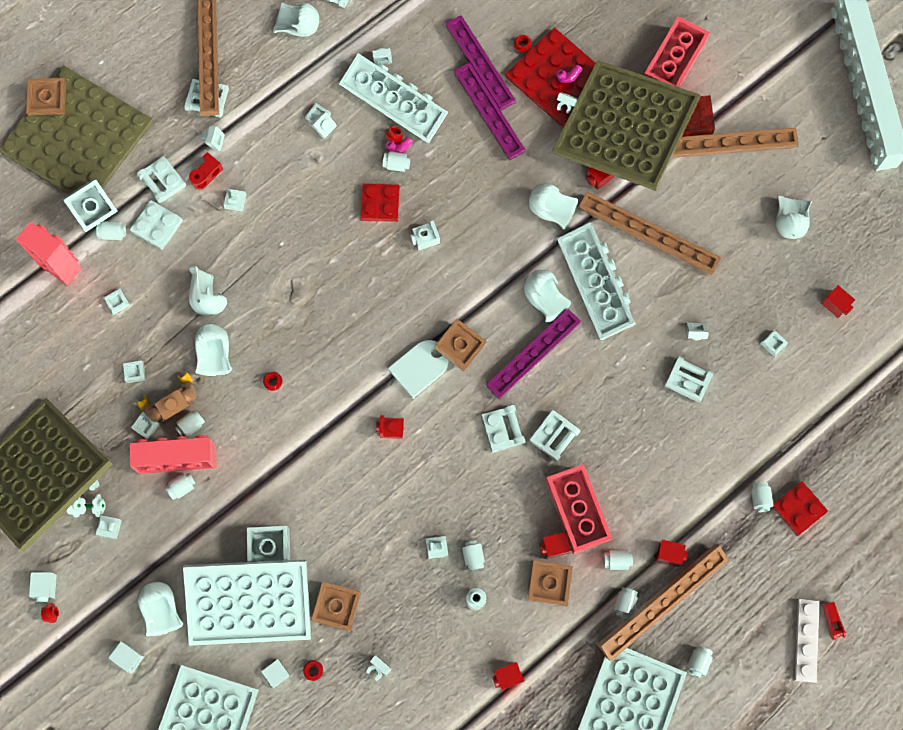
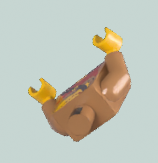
M185 371L183 377L177 376L183 384V388L157 401L153 406H151L145 395L143 396L144 400H136L140 410L144 411L151 421L157 422L161 420L163 423L194 404L192 400L195 399L196 392L192 384L193 379L187 371Z

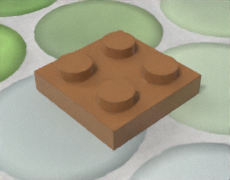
M65 78L28 79L26 104L28 116L65 115Z
M456 319L435 345L434 349L462 371H465L487 341Z
M533 560L528 601L567 607L573 566Z
M322 581L311 621L351 632L361 592Z

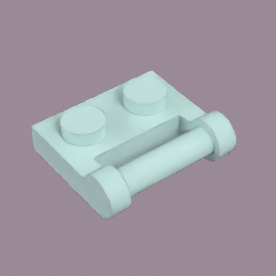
M192 79L185 103V111L191 112L194 110L200 112V104L193 103L194 99L200 100L198 79ZM219 84L220 115H215V117L221 118L223 115V108L229 90L227 85Z
M164 156L137 173L139 179L143 180L153 192L158 203L164 202L186 186L183 179ZM154 173L165 187V191L161 192L150 178L151 174Z
M679 356L665 387L700 403L714 372L699 368ZM680 367L703 377L704 381L679 371Z
M515 405L482 414V420L492 452L526 443L516 418ZM508 415L515 439L509 440L502 416Z
M552 410L531 437L530 442L546 453L552 460L558 462L561 458V453L574 436H578L580 430L556 411ZM565 427L568 433L555 450L551 449L550 445Z

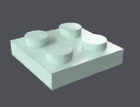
M150 200L130 231L163 250L183 220L178 215Z

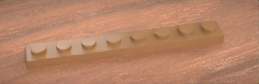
M198 0L201 116L220 115L217 0Z
M796 128L681 137L672 158L795 148L799 145Z
M588 191L579 205V210L710 275L714 273L721 259L720 256Z
M714 544L602 639L598 646L606 659L612 661L728 562L729 560L721 546Z

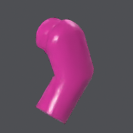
M576 64L570 72L559 70L556 73L557 80L561 83L574 82L583 69Z
M406 137L400 144L389 141L385 147L388 153L390 151L404 153L413 144V141Z

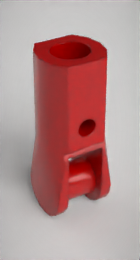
M831 602L821 605L832 640H836V637L840 636L845 638L846 631L840 619L836 603ZM833 623H837L838 629H834Z

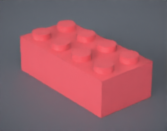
M678 16L644 76L681 88L704 48L710 32Z
M30 222L16 238V241L41 268L67 286L81 270L77 263L79 260L68 250V246L63 243V240L55 234L53 236L49 234L48 230L41 224L36 226Z
M197 435L194 439H188V437L184 436L176 437V440L157 438L153 442H148L146 439L136 440V443H130V467L138 474L217 468L216 445L210 437L207 438V435Z
M584 464L546 478L545 483L562 528L567 534L573 555L608 543L613 539Z

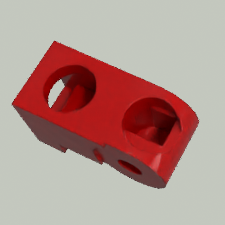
M208 152L203 156L204 162L198 169L191 171L189 174L191 184L199 190L204 189L223 170L221 163Z

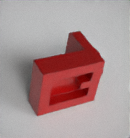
M380 415V421L376 420V432H379L380 438L403 439L404 418H385L384 415Z

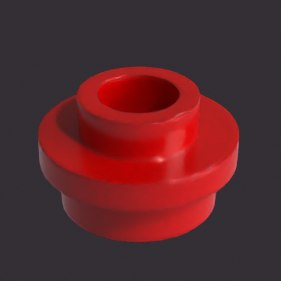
M519 35L514 40V47L518 52L525 53L531 49L532 41L527 35Z
M396 126L389 127L385 132L386 138L394 143L401 142L403 139L402 130Z
M270 372L263 379V384L269 391L280 389L283 383L281 375L277 372ZM272 379L277 380L276 384L271 385L270 381Z
M47 603L42 607L41 617L43 621L55 623L59 617V609L53 603Z
M316 660L308 661L303 668L304 676L310 681L319 680L324 672L322 664ZM312 667L317 668V673L314 675L310 673Z

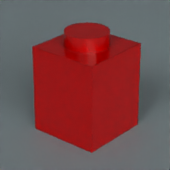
M591 167L587 169L586 180L589 185L594 186L597 190L615 177Z
M837 285L821 304L839 318L842 314L847 315L854 308L851 304L856 299Z
M566 532L543 537L542 543L539 544L542 555H546L547 559L571 552Z
M662 539L659 542L656 561L677 567L681 566L682 562L685 563L688 551H685L686 545Z
M517 662L495 670L494 676H492L495 688L499 687L501 691L524 682Z

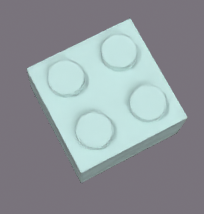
M96 179L90 180L62 198L85 232L118 212Z
M288 526L247 528V562L290 560V529Z

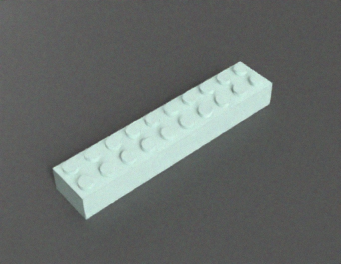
M836 0L831 8V16L835 19V30L840 37V49L844 52V64L849 70L848 78L853 85V97L858 103L857 111L862 118V130L866 133V145L871 151V163L875 166L876 171L897 168L903 161V129L867 1Z

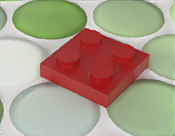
M363 183L361 221L398 222L400 185Z
M803 481L773 504L774 510L797 536L801 535L828 512Z

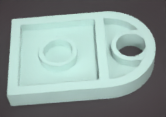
M426 340L420 342L388 368V371L412 398L440 377L448 367L449 360L442 355L439 358H434L431 355L432 351L435 350V345L438 343L436 341Z

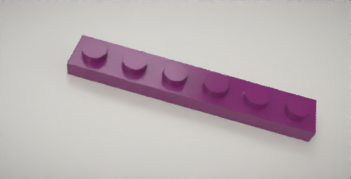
M462 15L446 22V28L467 61L473 66L499 109L502 111L515 104V98Z
M471 63L454 70L456 78L508 160L510 161L525 153L524 146Z
M569 309L564 311L489 381L486 387L500 400L578 327L581 321Z

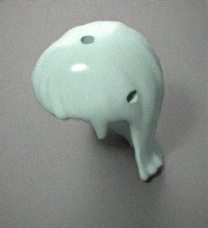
M282 2L273 32H286L299 37L310 36L317 31L320 20L319 13L315 7L308 3H297L296 5L298 6H291Z
M542 183L535 186L529 196V206L532 212L544 220L556 222L562 229H565L572 220L578 199L558 192L559 189L551 183Z
M778 195L779 209L776 216V228L779 234L788 239H798L804 236L810 224L809 208L812 201L796 200Z
M191 266L189 268L192 274L189 289L191 308L196 313L204 316L220 313L227 305V298L221 295V292L216 296L213 295L214 276L198 269L197 266Z
M536 270L527 277L524 283V293L528 301L536 309L543 312L546 322L554 321L568 309L571 301L558 291L555 283L558 285V281L551 271Z
M206 324L200 327L195 335L196 374L203 376L228 374L232 368L228 359L229 339L226 330L214 324Z
M152 582L140 589L138 605L146 623V636H160L182 627L183 622L176 611L174 594L167 584Z

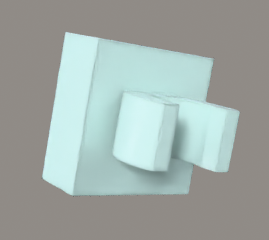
M560 92L557 100L561 102L557 105V110H560L561 106L565 104L568 107L566 113H570L572 106H575L578 98Z
M210 126L208 132H202L200 139L206 140L205 144L214 151H220L225 134L216 126Z
M227 189L224 208L243 211L246 192Z
M101 515L96 535L117 539L122 520Z
M446 536L426 539L429 559L448 557Z
M375 655L370 661L374 666H370L366 672L369 674L372 670H377L378 675L375 677V680L378 681L382 677V673L387 676L391 669Z

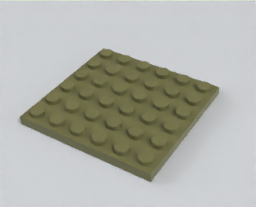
M597 60L552 150L553 154L656 191L700 99V94Z
M63 65L54 78H65L66 80L65 115L28 116L26 113L0 146V153L67 195L92 179H96L103 189L151 126L153 120Z
M47 398L0 442V528L23 553L113 465Z

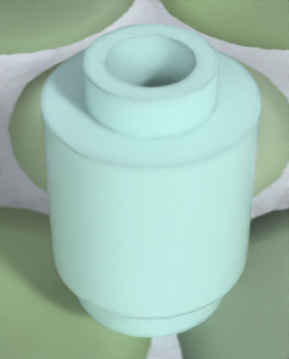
M391 151L384 153L383 167L387 168V170L405 172L406 169H409L410 158H407V154Z
M103 221L97 224V237L102 238V240H122L126 235V227L122 222Z
M196 410L194 412L190 411L176 422L178 426L175 429L180 436L185 435L189 437L199 430L205 421Z
M183 472L168 482L169 485L165 486V489L173 500L179 499L195 489L194 484L196 482L190 473L186 475Z
M768 482L752 484L751 494L754 509H758V512L770 511V508L774 505L771 487L768 486Z
M477 541L466 542V547H462L465 566H468L469 571L484 568L483 563L485 559L482 545L477 544Z
M609 550L603 554L604 568H609V570H629V566H633V556L629 554L628 550Z
M624 587L621 592L619 591L613 609L617 612L616 616L627 619L628 616L634 613L638 601V592Z
M479 588L471 589L466 596L468 607L472 610L483 608L486 603L485 592ZM474 595L480 596L478 602L473 601L472 597Z
M697 646L696 650H693L686 667L690 670L689 674L698 678L701 675L706 676L713 658L711 657L713 652L702 646Z

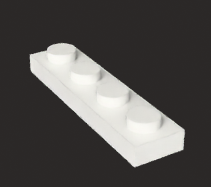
M797 600L794 681L817 683L819 601Z

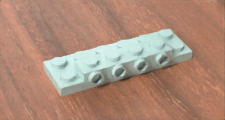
M358 53L339 85L429 143L448 112L432 102L433 97L423 92V94L417 92L418 87L410 82L406 85L402 82L404 78L395 72L393 75L388 73L389 68L379 63L377 66Z
M590 222L557 238L600 340H604L636 325L629 306L631 299L627 292L623 293L621 287L624 286V283L620 276L616 277L614 272L617 269L613 259L609 260L607 256L609 249L605 242L602 243L599 240L593 224Z

